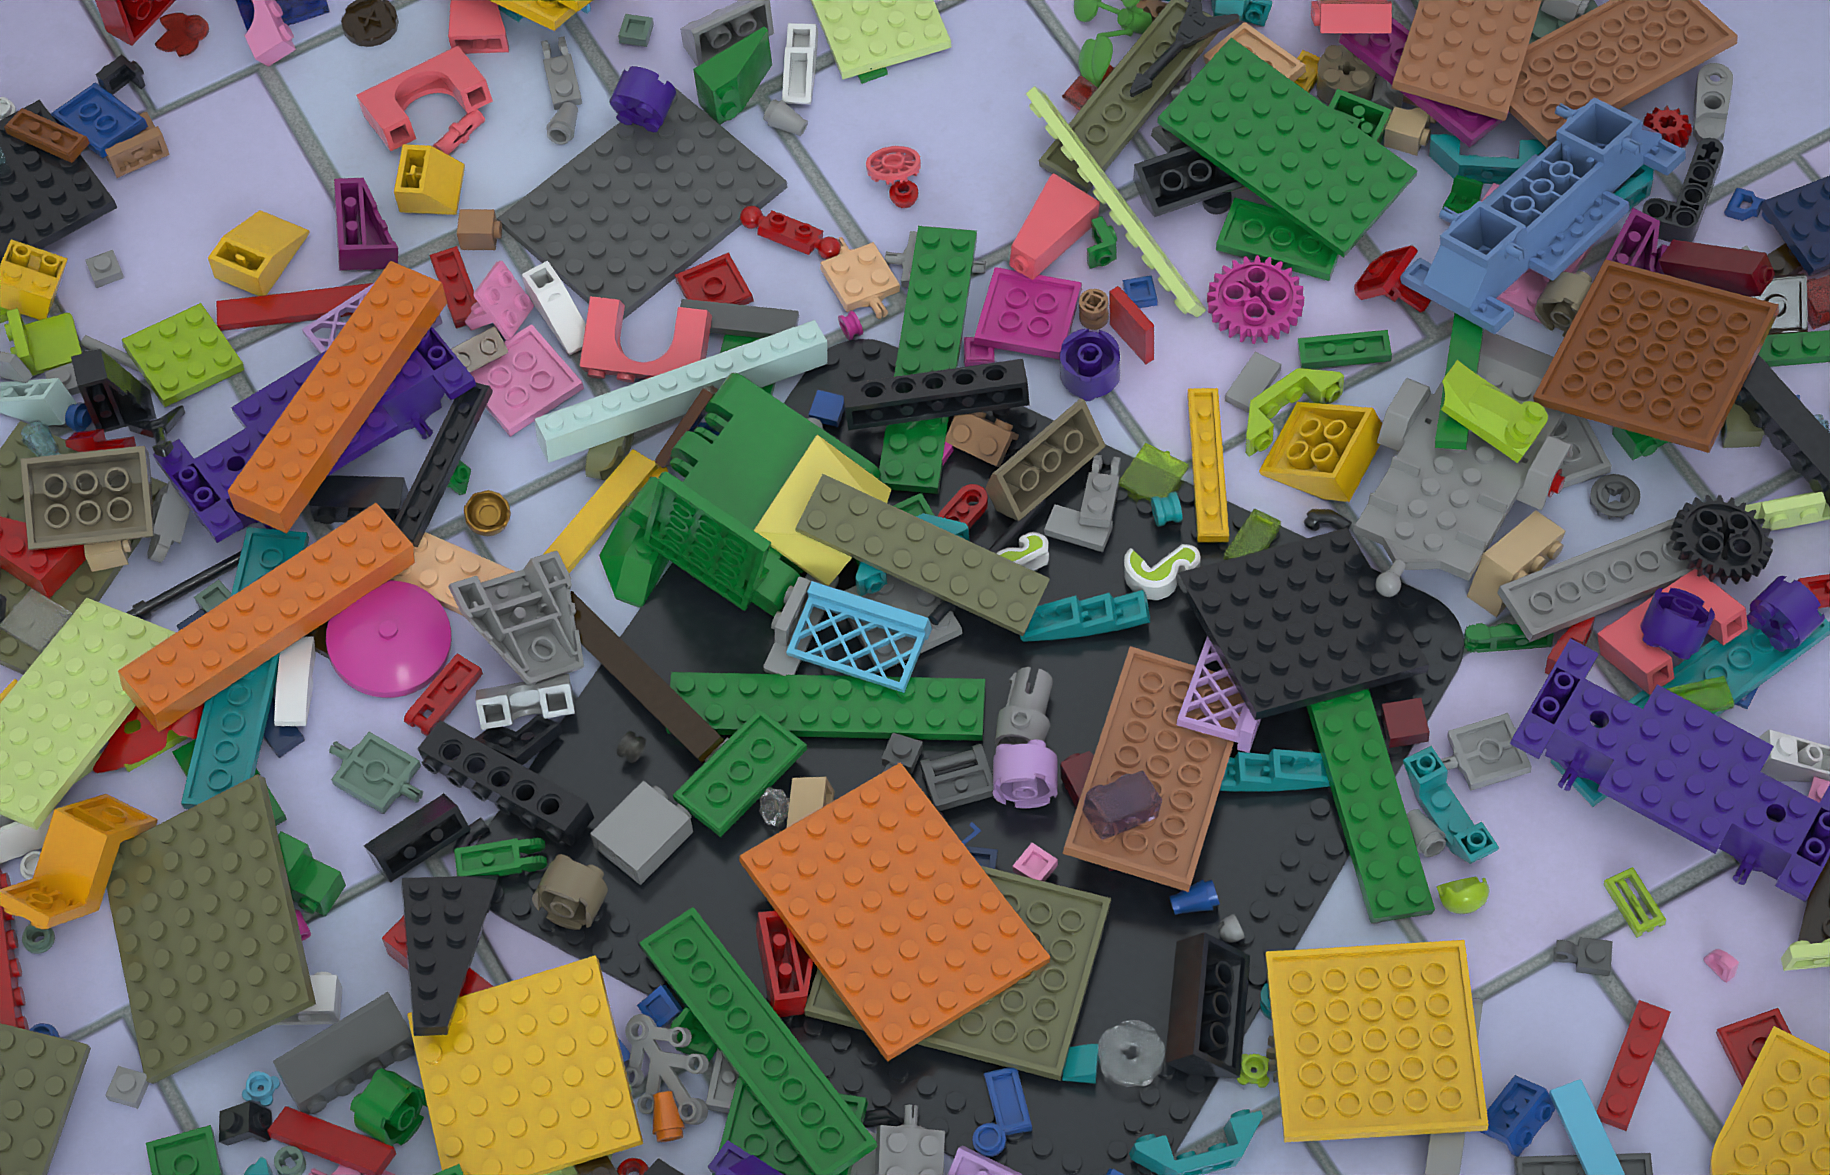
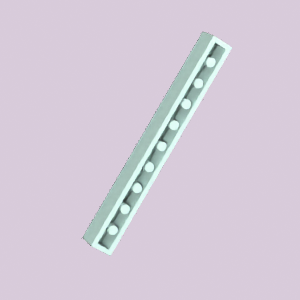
M815 320L537 417L535 418L537 442L548 463L685 415L703 388L713 385L719 389L731 373H738L761 388L828 364L827 340Z

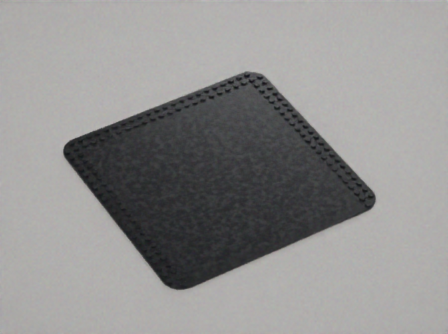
M856 339L836 344L827 349L828 364L806 371L784 404L807 419L809 418L808 414L817 390L843 396L842 384L894 377L899 348L873 339ZM1024 406L985 411L987 413L985 419L995 423L996 419L1013 425L1011 431L1019 434L1017 440L1012 439L1001 466L1054 421ZM845 409L838 427L822 423L824 431L872 462L879 469L886 426L848 431ZM950 416L949 428L955 416ZM1106 445L1096 454L1102 455L1103 464L1100 474H1111V461L1114 457H1120L1121 464L1119 488L1112 517L1113 528L1103 552L1044 535L1045 526L1055 504L1081 512L1089 472L1092 471L1094 457L1045 498L1046 505L1007 548H1019V538L1027 533L1036 532L1047 538L1049 543L1048 564L1035 570V572L1050 578L1038 604L1040 606L1075 595L1081 601L1106 593H1110L1113 598L1133 593L1134 591L1127 585L1124 578V556L1130 548L1152 568L1180 545H1192L1200 553L1201 567L1307 538L1227 501L1229 542H1197L1194 485ZM953 446V452L942 467L938 494L891 490L887 504L893 506L922 493L932 512L938 517L940 511L962 487L976 484L985 489L992 473L999 467ZM1176 491L1181 505L1183 520L1176 523L1172 520L1167 521L1165 525L1157 527L1152 512L1151 497L1159 496L1163 498L1167 497L1168 493ZM988 495V507L970 527L969 541L989 550L1015 519L996 511ZM977 502L968 503V505L974 506L977 504ZM852 559L837 575L839 582L835 589L845 591L856 586L858 568ZM672 562L620 638L669 686L671 672L770 674L764 671V664L775 643V630L771 628L774 617L753 602L745 611ZM1372 568L1375 575L1378 577L1381 574V572ZM803 571L799 575L802 578H806L807 572ZM1401 582L1399 592L1389 598L1429 662L1428 672L1369 688L1395 777L1404 764L1403 759L1408 757L1415 744L1389 748L1381 716L1382 704L1421 698L1428 723L1456 675L1464 652L1462 629L1451 610L1433 596ZM1178 583L1175 591L1168 597L1160 600L1147 599L1150 623L1117 631L1056 640L1023 642L1019 634L958 607L952 612L962 628V634L920 653L911 677L985 679L986 683L983 741L915 739L923 742V749L910 775L932 804L933 802L920 767V760L928 758L930 761L972 750V746L982 744L993 776L997 718L999 711L1006 707L1012 685V683H1009V679L1021 668L1031 667L1028 680L1031 683V694L1039 669L1048 672L1052 676L1053 685L1045 716L1050 722V728L1044 742L1046 743V748L1052 750L1058 759V794L1056 798L1054 796L1050 797V803L1045 806L1016 808L1015 802L1006 800L1005 805L998 802L992 796L942 810L939 813L961 841L975 831L969 825L973 822L981 832L967 842L965 846L998 849L996 870L1016 874L1013 872V865L1028 846L1034 843L1058 859V866L1045 882L1111 898V905L1070 1046L1099 1044L1096 1083L1063 1081V1074L1061 1081L1018 1070L1032 1124V1131L1006 1135V1145L1003 1151L996 1156L988 1158L1022 1175H1106L1109 1169H1115L1124 1175H1158L1131 1160L1129 1152L1134 1143H1136L1138 1138L1145 1135L1155 1134L1156 1138L1166 1135L1174 1157L1220 1077L1186 1074L1165 1063L1176 941L1206 932L1250 955L1244 1026L1245 1036L1261 1008V990L1268 983L1265 960L1266 952L1296 949L1350 856L1330 786L1283 791L1219 790L1191 883L1193 885L1204 879V882L1213 880L1220 905L1214 906L1213 910L1175 915L1169 896L1183 890L1118 870L1109 872L1105 866L1063 854L1077 808L1060 778V763L1075 753L1083 754L1090 751L1093 755L1095 754L1130 646L1197 666L1207 634ZM826 611L819 623L830 619ZM831 612L833 617L838 615ZM847 618L836 623L842 636L853 631ZM833 625L816 632L821 645L838 638ZM814 636L806 652L818 647ZM857 636L845 641L850 654L864 649ZM842 643L825 651L828 659L835 662L847 657ZM822 653L816 655L819 657H823ZM868 654L854 660L857 668L866 671L875 667ZM801 660L795 675L850 676ZM1217 660L1205 664L1208 670L1214 672L1223 670ZM851 662L845 664L847 666L853 667ZM901 663L884 670L886 677H902L904 672ZM601 664L574 702L575 713L565 715L560 722L562 734L552 741L550 745L542 749L528 768L586 800L595 818L571 847L562 841L560 843L552 841L543 830L537 827L531 829L518 816L512 813L506 815L499 810L488 826L490 830L480 837L476 845L516 838L518 840L541 838L545 841V849L532 854H520L521 858L539 855L546 857L547 867L533 872L523 871L522 873L499 876L498 886L491 901L490 911L579 960L596 955L602 972L647 996L659 986L666 985L679 1005L684 1009L686 1006L641 949L639 942L694 907L769 1003L756 936V924L759 912L775 911V909L741 865L739 856L787 828L792 778L827 777L835 791L834 800L884 772L886 766L882 765L881 758L890 739L796 736L807 744V750L721 837L691 814L693 833L640 885L594 848L590 833L643 781L652 788L654 786L661 788L668 796V800L676 806L678 803L674 800L673 794L706 761L704 760L701 763L673 734L667 733L666 727ZM1307 706L1262 718L1250 753L1269 755L1273 749L1320 753ZM732 735L720 736L725 740L726 738H730ZM1237 742L1233 743L1230 753L1231 758H1235L1238 752H1244L1237 750ZM973 762L955 768L940 771L934 774L936 777L946 773L975 766L977 764L976 762ZM557 855H566L573 861L585 866L594 865L604 873L602 879L607 885L608 893L591 926L588 928L586 925H582L580 930H573L559 926L546 918L548 912L542 906L538 911L533 904V894L549 864L555 860ZM1235 914L1245 938L1230 943L1220 937L1218 926L1224 918ZM814 962L812 966L807 1000L818 969ZM805 1013L780 1017L838 1093L867 1098L868 1106L866 1111L887 1108L902 1119L903 1122L904 1105H918L917 1125L925 1129L945 1131L944 1153L955 1158L958 1148L962 1145L977 1152L972 1141L975 1130L985 1123L996 1124L984 1073L1008 1067L915 1044L887 1062L864 1030L806 1016Z

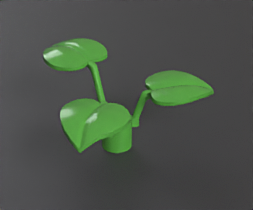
M1074 0V14L1078 20L1082 22L1091 21L1096 16L1100 7L1117 14V22L1124 29L1098 33L1096 40L1088 39L1083 44L1079 54V70L1084 80L1091 86L1099 88L1103 76L1109 67L1113 54V44L1108 37L1132 36L1133 32L1142 35L1151 25V14L1136 6L1140 0H1121L1123 5L1127 7L1121 10L1101 2L1102 0Z

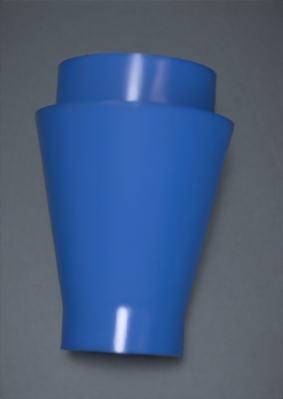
M1204 879L1191 885L1189 892L1181 891L1169 896L1175 915L1213 910L1214 906L1220 905L1213 880L1204 882Z

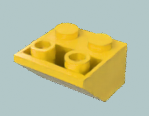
M403 144L394 188L399 212L457 215L465 165L433 146Z
M11 239L0 264V307L8 310L18 308L20 314L38 320L46 319L54 303L68 258Z

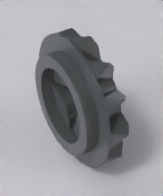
M1605 475L1599 478L1591 488V504L1596 507L1597 514L1603 513L1607 515L1608 519L1612 517L1623 519L1628 514L1633 515L1640 503L1638 486L1631 479L1623 475ZM1622 493L1620 502L1614 500L1608 503L1610 494L1616 496Z

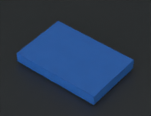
M96 82L51 113L58 124L87 136L90 142L87 147L101 158L107 156L105 149L134 137L148 127L143 117Z

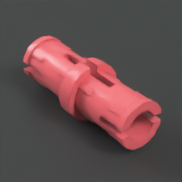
M476 109L466 114L457 123H452L448 128L449 131L434 143L433 147L449 155L461 143L465 144L469 140V135L485 122L483 114Z

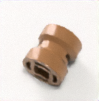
M1088 289L1080 295L1079 320L1085 328L1098 330L1107 324L1109 320V301L1105 292L1099 289Z

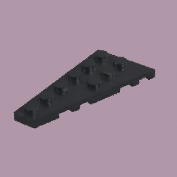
M499 875L402 878L401 890L414 1036L448 1034L461 989L464 987L469 966H471L483 931L486 915L489 913L491 901L498 886Z

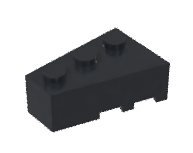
M102 349L85 351L79 355L71 356L77 386L96 429H103L105 433L127 427L130 422L157 419L150 390Z

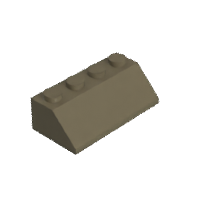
M1080 398L992 473L985 489L996 511L1020 521L1106 446L1085 400Z

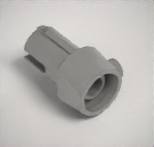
M1031 667L1021 668L1009 679V683H1012L1008 701L1006 707L999 711L997 718L996 747L1000 744H1027L1030 740H1045L1050 728V722L1045 716L1053 685V678L1048 672L1042 669L1038 670L1031 694V683L1028 682Z

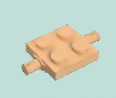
M839 237L841 244L840 254L820 262V270L846 312L859 307L870 306L878 319H881L882 316L883 318L886 317L888 310L881 301L890 295L900 292L899 282L874 242L856 249H849L844 239Z

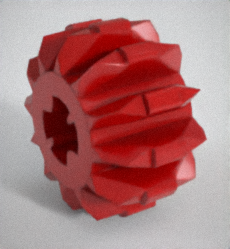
M1666 105L1664 110L1655 107L1652 113H1647L1644 117V126L1662 134V139L1680 148H1686L1692 132L1688 115H1680L1679 108L1672 111L1668 105Z

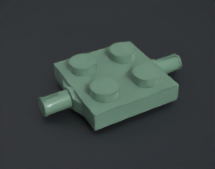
M368 732L362 741L352 749H348L337 741L333 742V745L330 746L329 753L343 760L340 769L331 779L333 785L382 814H385L395 799L401 795L408 797L415 803L420 801L419 798H422L423 791L410 784V780L421 767L420 761L375 734Z

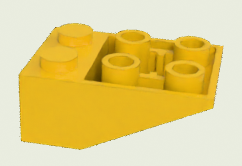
M259 210L226 233L208 257L213 275L218 280L257 296L267 295L310 231Z

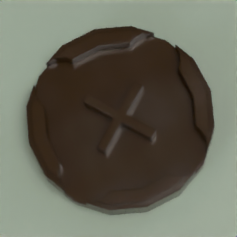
M355 0L345 9L346 13L341 18L344 35L350 42L364 47L381 45L391 39L397 31L399 23L395 7L388 0Z

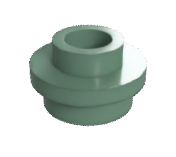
M31 924L25 928L22 935L24 947L27 951L34 954L46 952L55 941V934L52 928L39 929ZM44 936L41 941L34 942L37 937Z

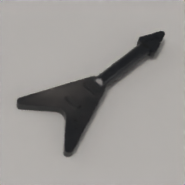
M1190 0L1176 34V40L1143 74L1137 73L1130 89V96L1134 97L1152 88V81L1183 49L1238 23L1239 15L1229 14L1207 17L1202 12L1201 0Z
M183 405L159 419L130 422L128 427L131 432L155 438L156 445L152 447L155 455L166 457L174 448L172 442L168 441L167 434L185 414Z

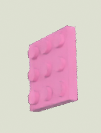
M532 324L515 334L511 339L504 341L508 349L506 355L470 373L476 383L488 385L493 390L485 408L510 437L534 422L535 418L543 416L584 389L583 382Z

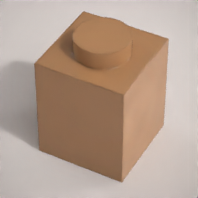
M459 209L457 237L461 250H496L497 239L502 238V222L497 221L494 209Z

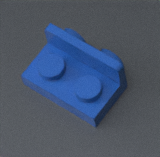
M1514 1075L1487 1110L1488 1130L1480 1132L1505 1143L1510 1153L1519 1157L1523 1150L1531 1144L1534 1136L1544 1123L1550 1120L1555 1111V1106L1547 1089Z

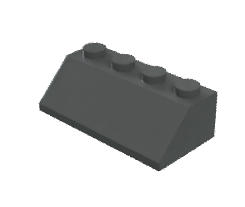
M386 992L275 1059L273 1063L298 1109L309 1115L322 1111L327 1106V1103L338 1096L350 1094L358 1084L366 1079H372V1076L378 1069H385L396 1061L400 1062L407 1059L413 1053L415 1047L409 1027L392 997Z

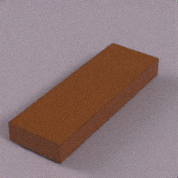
M21 108L4 126L7 134L71 163L90 144L87 136L24 108Z

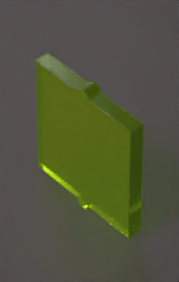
M1145 443L1120 478L1119 486L1137 494L1138 499L1144 498L1150 502L1153 496L1167 497L1168 493L1175 489L1189 468V464L1171 456L1169 451L1163 452Z

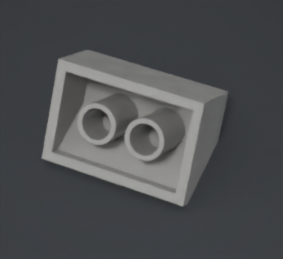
M738 0L725 8L715 10L712 14L697 21H692L680 28L683 46L696 66L701 65L764 26L768 29V35H773L774 29L770 0Z

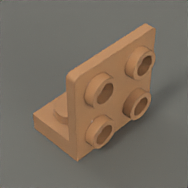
M147 112L139 115L146 120L148 127L134 137L105 149L106 159L117 178L170 155L163 134L158 126L155 127Z

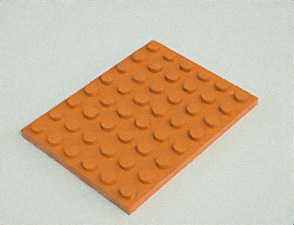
M901 762L739 856L741 865L887 1062L1016 984L1020 979L1029 976L1032 971H1037L1050 963V955Z

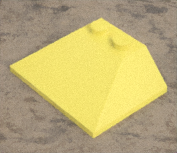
M816 435L753 531L770 541L772 548L823 585L829 586L852 557L796 532V526L822 474L885 503L888 502L891 488L819 435Z

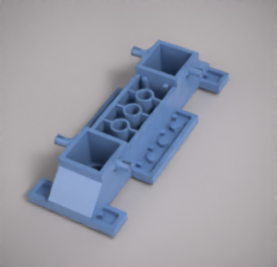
M1595 97L1577 110H1573L1560 103L1555 109V115L1567 121L1556 131L1557 140L1539 156L1534 154L1482 202L1478 201L1469 210L1458 214L1448 209V207H1444V210L1441 209L1439 218L1451 223V225L1440 235V246L1432 264L1422 258L1417 259L1400 276L1401 284L1495 335L1514 317V308L1496 299L1529 268L1552 281L1555 280L1561 272L1567 269L1630 211L1629 202L1612 193L1643 164L1668 176L1686 159V150L1662 139V134L1642 125L1641 120Z

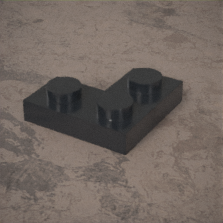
M537 715L516 732L503 726L490 728L482 732L475 740L524 765L562 734L560 723Z

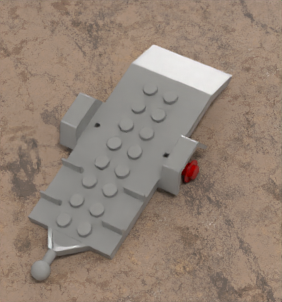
M1484 329L1477 375L1520 403L1525 401L1534 402L1533 396L1554 357L1498 334L1494 335ZM1406 378L1385 413L1377 443L1394 449L1399 453L1396 457H1392L1390 468L1375 493H1370L1368 504L1354 527L1355 534L1383 545L1393 563L1389 571L1383 572L1377 577V591L1385 597L1396 595L1401 588L1400 576L1404 570L1441 569L1469 581L1480 563L1483 553L1488 549L1515 500L1542 510L1547 496L1551 498L1554 493L1559 494L1562 490L1565 477L1561 476L1562 469L1560 466L1565 457L1572 458L1574 454L1572 444L1553 437L1554 432L1565 415L1564 412L1543 407L1548 415L1547 423L1518 463L1470 430L1467 450L1435 448L1443 382L1440 383L1436 392L1432 394L1429 386Z

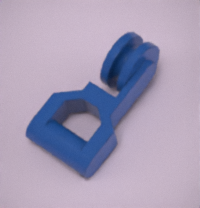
M1736 188L1724 214L1727 217L1741 221L1750 217H1758L1761 211L1760 207L1766 199L1756 197L1753 191ZM1743 201L1752 204L1749 208H1740ZM1762 212V218L1772 225L1765 213Z

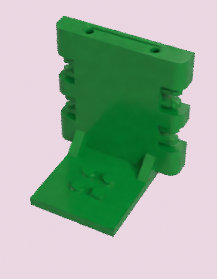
M731 373L707 403L705 409L708 413L704 417L706 423L720 434L716 436L703 427H697L694 432L686 431L673 447L670 454L673 458L670 461L671 467L685 478L684 481L666 471L662 472L659 478L650 477L628 505L624 516L645 529L643 543L744 611L753 602L774 617L777 611H783L786 605L784 597L788 587L795 586L798 577H801L799 574L804 570L772 548L770 541L753 530L815 436L819 435L878 480L881 478V472L872 462L738 373Z

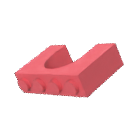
M1387 0L1311 1V18L1314 26H1318L1320 33H1391L1392 3Z
M459 46L447 50L356 95L365 119L390 151L416 139L409 117L404 111L410 103L422 96L433 93L449 94L459 102L467 114L493 102L486 79Z
M590 296L580 360V368L588 372L587 376L605 379V375L617 376L619 381L634 382L635 378L648 379L706 358L712 315L708 310L678 307L674 337L667 352L656 360L637 362L625 356L620 343L625 305L617 299Z
M1696 568L1662 590V592L1669 593L1670 588L1681 589L1705 601L1703 608L1708 612L1712 608L1715 613V618L1708 634L1723 646L1748 629L1746 608L1714 582H1710L1705 575L1697 576L1698 570ZM1652 597L1597 633L1600 655L1649 695L1652 694L1657 684L1663 687L1674 679L1672 657L1660 647L1649 646L1642 640L1644 633L1640 628V624Z

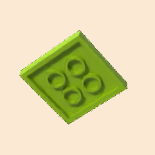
M202 303L121 339L123 348L164 408L244 371L243 362Z

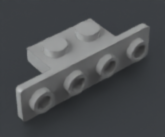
M808 573L806 578L798 577L794 587H788L784 597L786 605L782 612L777 611L774 616L771 628L775 630V643L764 664V671L767 673L783 676L795 675L801 663L800 659L788 656L786 651L809 597L807 591L811 581L820 583ZM838 576L833 580L829 587L836 588L839 582ZM813 607L809 617L812 626L819 624L825 610ZM806 624L804 630L809 629L808 624ZM813 634L801 639L797 649L806 652Z

